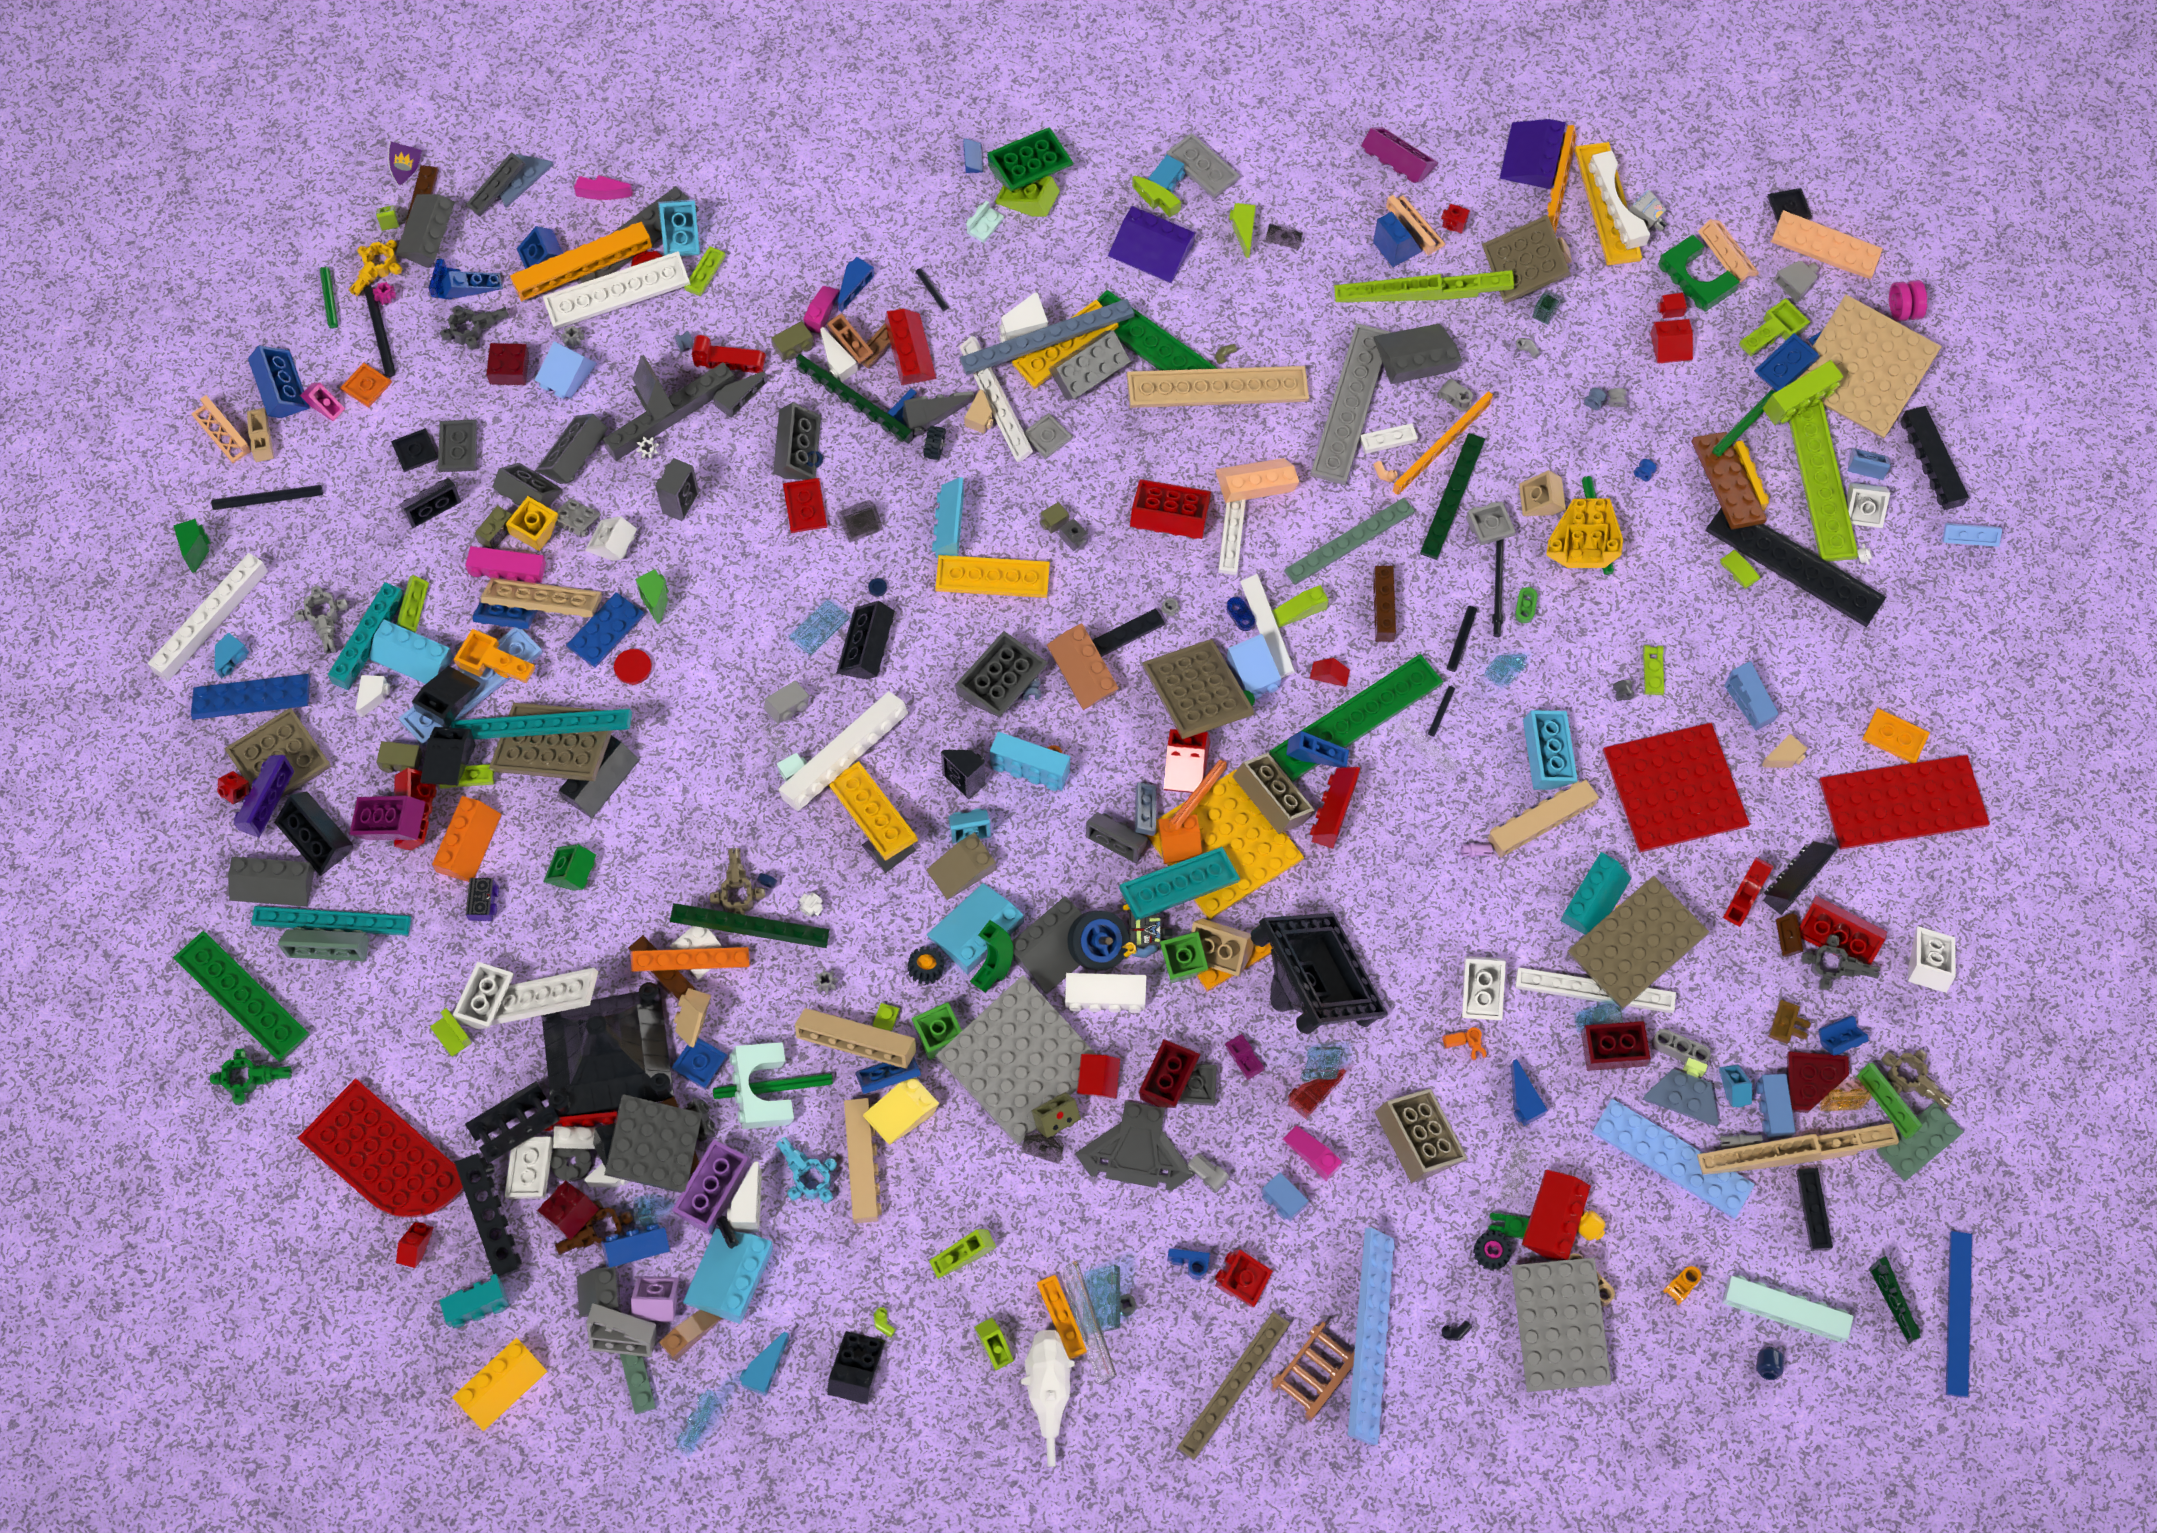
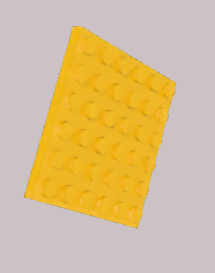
M1237 769L1216 781L1190 814H1197L1202 854L1223 847L1240 877L1239 883L1193 899L1209 921L1304 860V856L1285 832L1282 834L1277 833L1232 777ZM1185 802L1156 820V833L1154 836L1146 835L1161 857L1162 851L1157 830L1158 820L1173 818ZM1170 863V864H1167V865H1168V866H1171V865H1174V864H1177V863Z

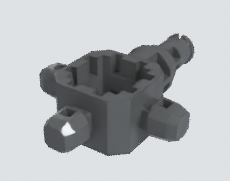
M457 305L453 307V314L448 319L450 328L441 330L440 335L442 340L445 341L454 337L456 343L466 344L469 349L473 350L478 346L476 340L481 337V331L488 327L491 328L495 321L509 318L506 307H503L494 312L482 311V313L476 315L472 310H463L461 306ZM466 320L472 321L474 325L472 331L470 329L466 330L464 334L457 332L455 327H458V323L461 325L466 323Z
M1829 935L1826 941L1827 946L1819 947L1814 951V954L1810 952L1801 954L1800 961L1808 965L1812 963L1811 971L1813 974L1822 977L1819 981L1821 990H1830L1833 982L1831 979L1836 980L1841 976L1854 978L1855 976L1860 977V975L1878 979L1880 974L1877 973L1880 971V966L1863 964L1857 958L1848 957L1844 949L1836 948L1839 946V937L1836 935ZM1823 952L1838 956L1839 963L1836 973L1820 969L1819 963Z

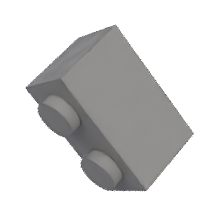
M794 680L765 698L764 710L779 724L783 721H788L797 712L804 711L808 707L809 695Z

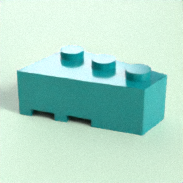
M497 1274L490 1276L491 1280L482 1285L481 1282L474 1283V1288L467 1291L459 1290L439 1300L445 1323L448 1327L460 1328L465 1325L466 1321L472 1319L473 1321L482 1320L486 1314L491 1312L499 1314L505 1311V1307L510 1306L503 1282Z

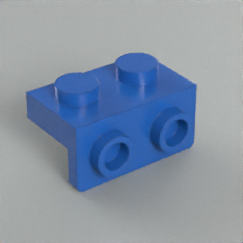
M1853 1015L1818 1030L1822 1047L1833 1056L1842 1054L1851 1048L1859 1047L1861 1044L1869 1041L1868 1034L1857 1027L1856 1018Z

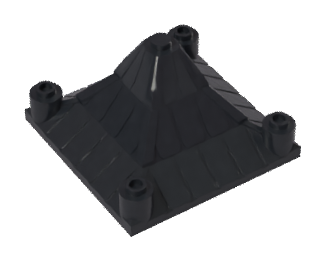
M1334 913L1264 917L1259 921V925L1251 931V940L1255 945L1264 947L1270 943L1272 947L1271 955L1275 974L1271 983V1005L1280 1012L1297 1010L1303 1013L1296 1019L1297 1029L1301 1033L1310 1034L1321 1025L1356 1021L1358 1025L1368 1027L1376 1020L1383 1019L1388 1015Z
M646 982L642 984L639 992L594 999L591 1000L589 1006L541 1015L550 1091L548 1102L549 1105H552L558 1117L587 1115L619 1109L622 1095L653 1102L665 1101L674 1097L660 987H657L655 983Z

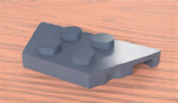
M516 154L526 165L500 194L504 207L507 208L554 166L553 162Z
M1672 1069L1642 1099L1715 1127L1719 1124L1712 1084Z

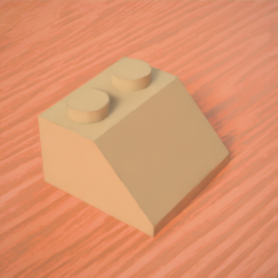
M1548 470L1519 484L1523 516L1555 515L1566 510L1562 477Z
M688 988L686 995H681L678 1004L681 1007V1011H677L674 1023L677 1024L675 1032L690 1047L694 1048L704 1024L711 995Z

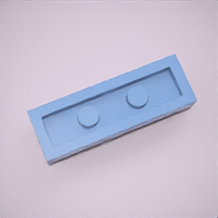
M1945 523L1942 540L1944 543L1999 547L2002 528Z

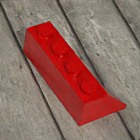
M406 768L394 777V796H409L425 802L418 840H394V847L413 850L425 842L429 825L428 818L429 814L432 813V801L436 797L437 790L436 784H423L420 782L422 771Z

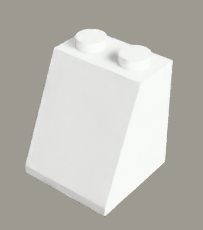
M1033 293L1001 317V325H999L1000 343L1048 326L1038 293Z

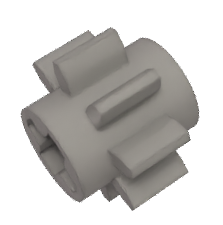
M573 325L564 328L565 334H561L564 345H570L572 349L577 345L581 346V340L585 339L581 328H576Z
M823 969L822 973L815 974L817 980L813 981V985L819 986L817 988L818 993L824 991L828 995V991L831 989L836 991L834 984L838 983V978H833V971L828 973ZM829 980V983L825 982L824 984H822V981Z

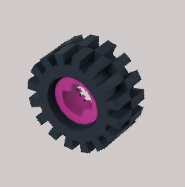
M1488 1231L1487 1234L1483 1233L1477 1239L1473 1249L1474 1258L1478 1261L1479 1266H1484V1269L1488 1268L1490 1271H1494V1269L1499 1270L1510 1260L1512 1245H1509L1510 1241L1505 1239L1504 1234L1499 1235L1497 1231L1495 1233ZM1496 1247L1498 1254L1496 1256L1493 1253L1490 1255L1487 1248Z

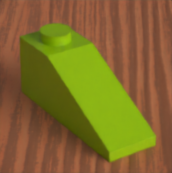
M1235 203L1234 210L1230 209L1229 220H1233L1232 228L1245 257L1249 258L1256 205Z
M1319 585L1303 591L1272 610L1278 628L1327 610L1329 600L1323 588Z
M976 1229L929 1260L939 1279L983 1257L997 1248L988 1229Z

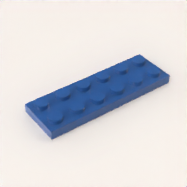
M309 674L193 687L192 720L308 706Z

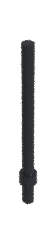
M1504 539L1496 541L1494 614L1492 615V624H1494L1493 636L1496 638L1501 637V624H1503L1502 580Z

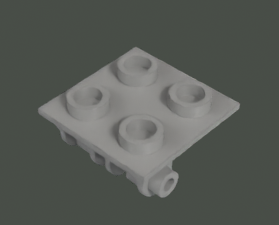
M569 499L555 511L558 513L555 526H559L566 531L569 528L570 533L574 530V534L580 538L582 536L586 537L588 534L586 529L600 517L601 513Z

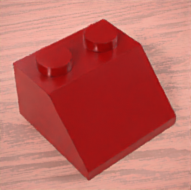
M1689 319L1654 322L1650 335L1657 364L1693 360V332Z

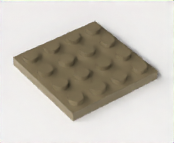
M1548 215L1482 244L1492 272L1513 271L1514 289L1499 291L1504 304L1571 275Z
M292 708L285 710L224 748L239 772L249 782L251 789L254 779L258 778L261 772L263 762L267 761L269 756H286L294 769V773L281 798L332 767Z

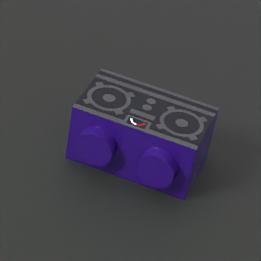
M470 878L466 916L469 921H493V915L497 914L495 897L499 896V885H496L493 878Z

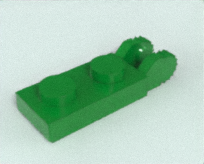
M1490 1213L1489 1219L1505 1222L1504 1228L1489 1225L1488 1231L1493 1233L1497 1231L1499 1234H1504L1507 1237L1523 1239L1529 1219Z

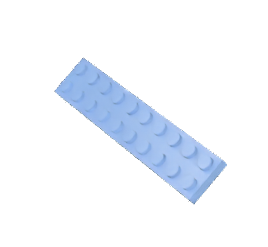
M1365 1228L1348 1426V1436L1369 1445H1378V1438L1380 1436L1379 1424L1382 1413L1381 1399L1383 1394V1374L1385 1373L1384 1361L1387 1350L1386 1335L1388 1332V1312L1390 1310L1389 1297L1391 1291V1272L1393 1270L1392 1259L1395 1248L1392 1237L1374 1228Z

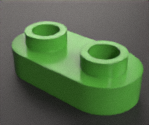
M1531 587L1521 589L1518 595L1515 617L1521 623L1531 622L1535 614L1538 595ZM1528 596L1530 600H1525L1524 597ZM1521 613H1527L1528 616L1524 617Z

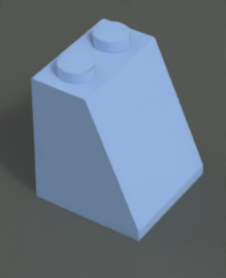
M554 341L535 381L540 383L539 387L547 391L550 389L554 390V395L562 399L565 396L572 398L597 363Z
M1262 634L1228 648L1226 663L1242 691H1250L1254 695L1255 700H1257L1262 694L1266 692L1273 693L1279 689L1281 677Z

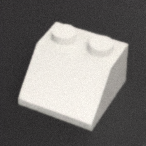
M1858 483L1849 484L1846 503L1851 524L1883 528L1890 497L1887 487Z
M621 516L601 520L585 551L611 561L621 560L625 557L629 544L634 540L637 528Z
M692 926L670 945L671 950L723 948L709 929ZM711 969L689 971L699 980Z

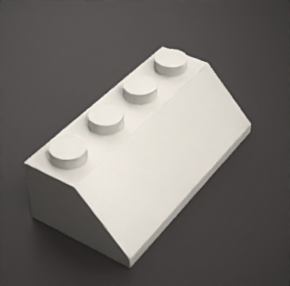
M1066 973L1065 1008H1069L1070 1011L1076 1012L1081 1011V1009H1089L1091 1012H1100L1101 1009H1109L1113 1013L1121 1012V1010H1129L1130 1013H1140L1141 1010H1145L1146 975Z

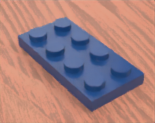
M615 592L566 646L596 668L645 616V613Z

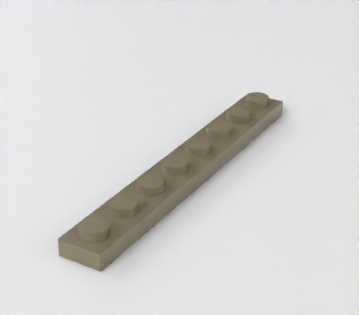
M1275 1312L1271 1313L1178 1445L1177 1449L1195 1461L1289 1327L1290 1323Z

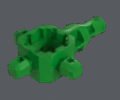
M240 1048L235 1049L234 1060H227L222 1065V1073L215 1072L210 1075V1083L222 1085L232 1094V1100L235 1105H243L246 1099L245 1093H252L257 1088V1085H267L268 1082H273L276 1079H291L292 1075L290 1073H292L291 1066L273 1068L266 1064L256 1066L247 1058L246 1051ZM235 1068H248L249 1079H247V1083L231 1086L230 1074H232V1070H235Z

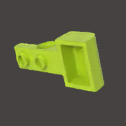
M1785 298L1766 312L1763 318L1766 323L1739 342V346L1751 357L1761 349H1766L1767 345H1772L1779 336L1785 341L1793 333L1799 336L1808 328L1810 321Z

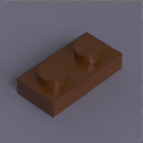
M1792 913L1775 919L1782 956L1789 957L1804 952L1797 915Z

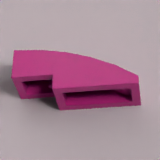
M600 175L597 176L596 180L579 176L574 185L576 196L587 199L612 200L631 197L633 194L631 184Z

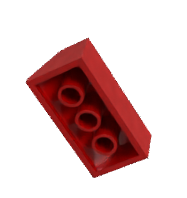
M907 309L887 311L885 324L901 385L936 379L920 314Z
M1360 767L1337 768L1335 774L1330 775L1327 785H1330L1329 791H1324L1321 800L1324 802L1323 808H1318L1315 817L1318 819L1317 825H1312L1309 834L1312 835L1311 842L1334 849L1358 780Z
M1816 895L1799 925L1802 939L1821 947L1823 945L1827 946L1826 941L1829 935H1836L1839 937V946L1836 948L1844 949L1848 957L1857 958L1858 961L1868 965L1872 964L1887 936V931Z
M1548 1169L1545 1170L1521 1245L1551 1262L1568 1260L1591 1185L1575 1176Z

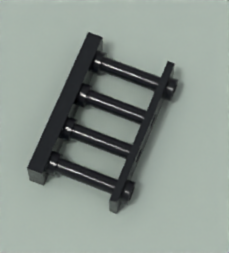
M537 1081L465 1123L474 1140L478 1141L481 1139L484 1145L479 1147L488 1164L560 1120L551 1104L547 1107L543 1105L542 1101L547 1098ZM535 1106L538 1112L527 1118L524 1112ZM517 1117L520 1123L509 1129L506 1123ZM499 1128L502 1134L491 1140L488 1134Z

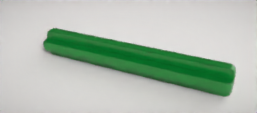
M325 266L321 267L319 271L327 324L330 329L338 327L331 274L329 267Z

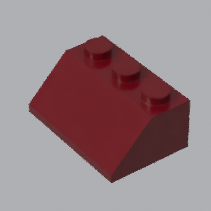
M1163 1039L1139 1089L1140 1100L1157 1107L1176 1108L1200 1058V1054Z

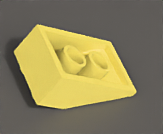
M915 1077L896 1085L865 1112L863 1117L891 1145L933 1116L939 1102Z

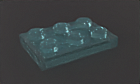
M1112 1265L1084 1272V1334H1097L1120 1329V1266Z
M707 1389L705 1393H701L697 1401L698 1408L695 1413L692 1412L687 1420L688 1427L686 1431H682L677 1439V1448L682 1455L690 1458L719 1401L716 1393L712 1390Z

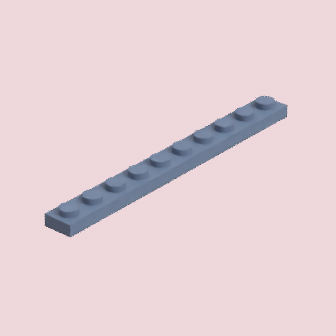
M1124 299L960 357V362L967 376L1134 317V312L1128 299Z

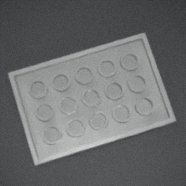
M1595 1258L1511 1265L1527 1392L1611 1385Z

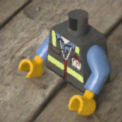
M1128 904L1123 906L1124 910H1130ZM1129 912V942L1122 946V948H1126L1128 951L1124 953V956L1129 957L1132 955L1139 958H1147L1155 953L1157 949H1160L1161 939H1172V928L1161 927V917L1153 914L1136 921L1132 912Z

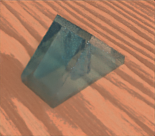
M654 1194L634 1198V1220L639 1229L654 1223L659 1225Z

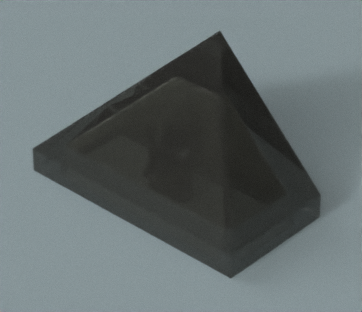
M1269 223L1265 241L1299 250L1303 232L1289 225Z
M1039 1131L1029 1132L1025 1134L1021 1152L1060 1164L1065 1145L1055 1135L1046 1138Z

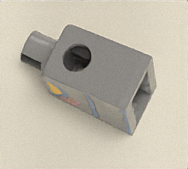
M1649 189L1628 209L1635 216L1644 220L1648 230L1653 225L1661 232L1668 225L1660 218L1666 211L1665 207Z

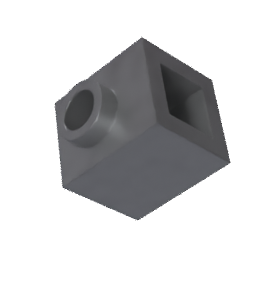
M1074 518L1059 528L1060 538L1073 551L1086 546L1088 533Z

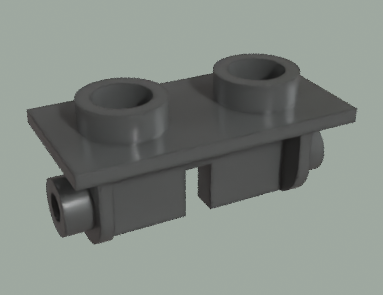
M693 1098V1101L687 1104L686 1110L702 1113L697 1139L701 1142L707 1140V1136L716 1137L714 1132L715 1124L709 1118L707 1103L701 1099Z

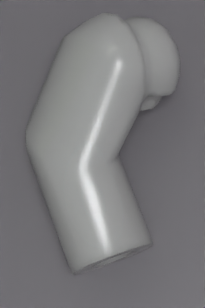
M1518 338L1515 344L1518 349L1529 351L1533 359L1540 356V352L1532 340L1526 338Z

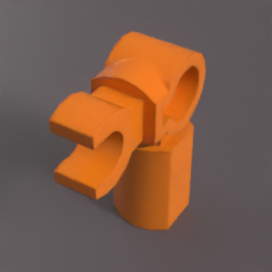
M1472 1027L1466 1033L1461 1031L1442 1036L1445 1049L1465 1045L1468 1042L1469 1047L1472 1048L1470 1056L1473 1061L1476 1060V1052H1480L1482 1058H1486V1051L1481 1047L1482 1033L1478 1028Z

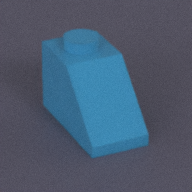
M1740 1066L1719 1067L1726 1098L1731 1106L1740 1108L1752 1104V1083Z

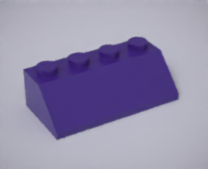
M269 756L267 761L263 762L258 778L254 779L249 795L245 796L240 812H237L234 817V825L239 831L260 838L294 773V769L286 756Z

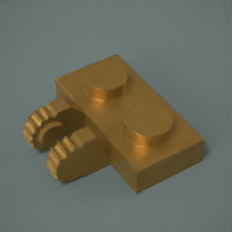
M1780 1000L1768 1037L1786 1044L1789 1043L1791 1035L1804 1040L1807 1039L1808 1034L1794 1028V1025L1809 1029L1811 1023L1797 1017L1800 1006Z

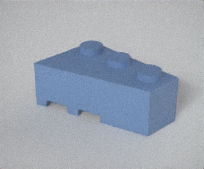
M1749 661L1732 670L1724 687L1755 731L1774 722L1778 716L1777 708L1770 699L1752 662Z

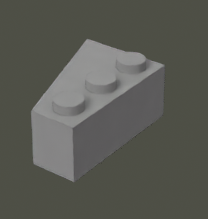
M594 1303L592 1304L586 1322L590 1351L644 1357L652 1356L657 1340L656 1324Z

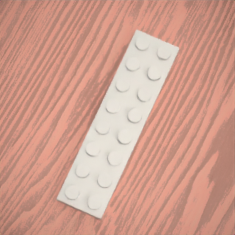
M678 251L545 295L543 299L553 328L556 330L690 285V281Z

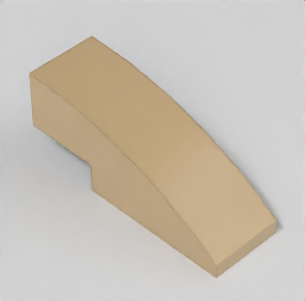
M265 408L247 411L248 435L251 440V452L255 462L274 459Z

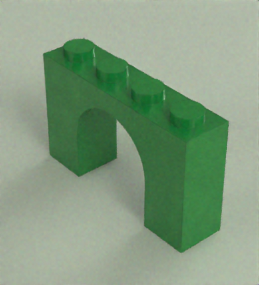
M1692 234L1662 254L1658 265L1662 272H1666L1671 277L1674 284H1678L1682 288L1683 293L1687 297L1690 296L1697 308L1706 312L1736 292L1740 281L1729 270L1709 282L1693 279L1688 274L1686 265L1702 254L1704 245Z

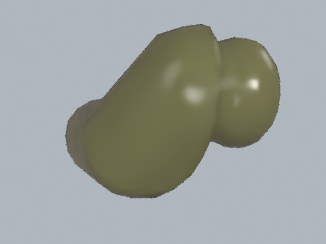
M1235 343L1218 349L1215 354L1218 364L1226 362V355L1237 352Z

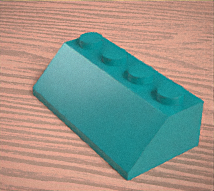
M1600 852L1560 921L1586 935L1612 912L1632 878L1617 860Z

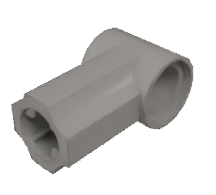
M1200 1153L1195 1155L1187 1165L1192 1172L1203 1180L1205 1186L1208 1185L1213 1189V1193H1217L1230 1178L1219 1166L1215 1167Z

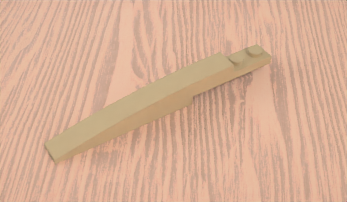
M1893 1123L1821 1136L1811 1134L1697 1154V1159L1702 1175L1727 1173L1856 1155L1858 1151L1897 1145L1899 1140Z

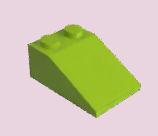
M1046 176L1013 191H1010L1003 185L995 199V203L1032 217H1047L1060 190L1053 177Z

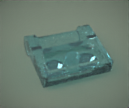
M1310 1047L1307 1051L1308 1059L1305 1069L1301 1072V1079L1305 1082H1310L1312 1079H1336L1343 1056L1342 1047ZM1319 1057L1317 1068L1313 1069L1315 1060Z

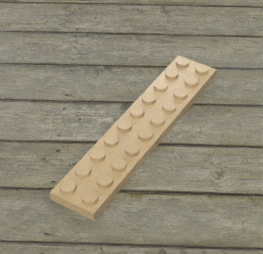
M1305 366L1133 371L1126 374L1130 408L1308 402L1309 400Z

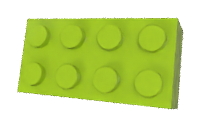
M1832 360L1772 394L1762 409L1774 426L1779 423L1785 424L1794 414L1798 416L1806 410V407L1817 405L1821 398L1825 397L1827 399L1835 393L1834 390L1841 385L1840 382L1844 376Z

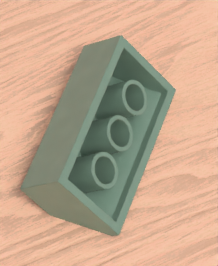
M299 927L293 928V930L286 929L278 941V946L287 958L366 961L369 945L367 934L360 930L345 932L340 929L325 931L315 928L312 931Z

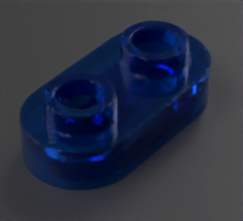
M1239 597L1230 598L1227 601L1226 611L1236 626L1242 631L1253 629L1255 617L1246 603ZM1237 606L1239 609L1233 610L1232 607ZM1246 620L1249 623L1245 625L1242 623V621Z

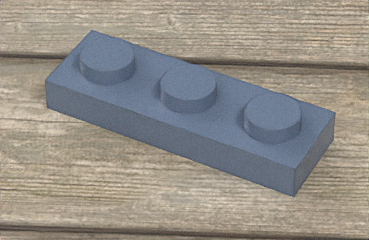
M1138 782L1135 787L1136 833L1154 836L1156 833V786Z

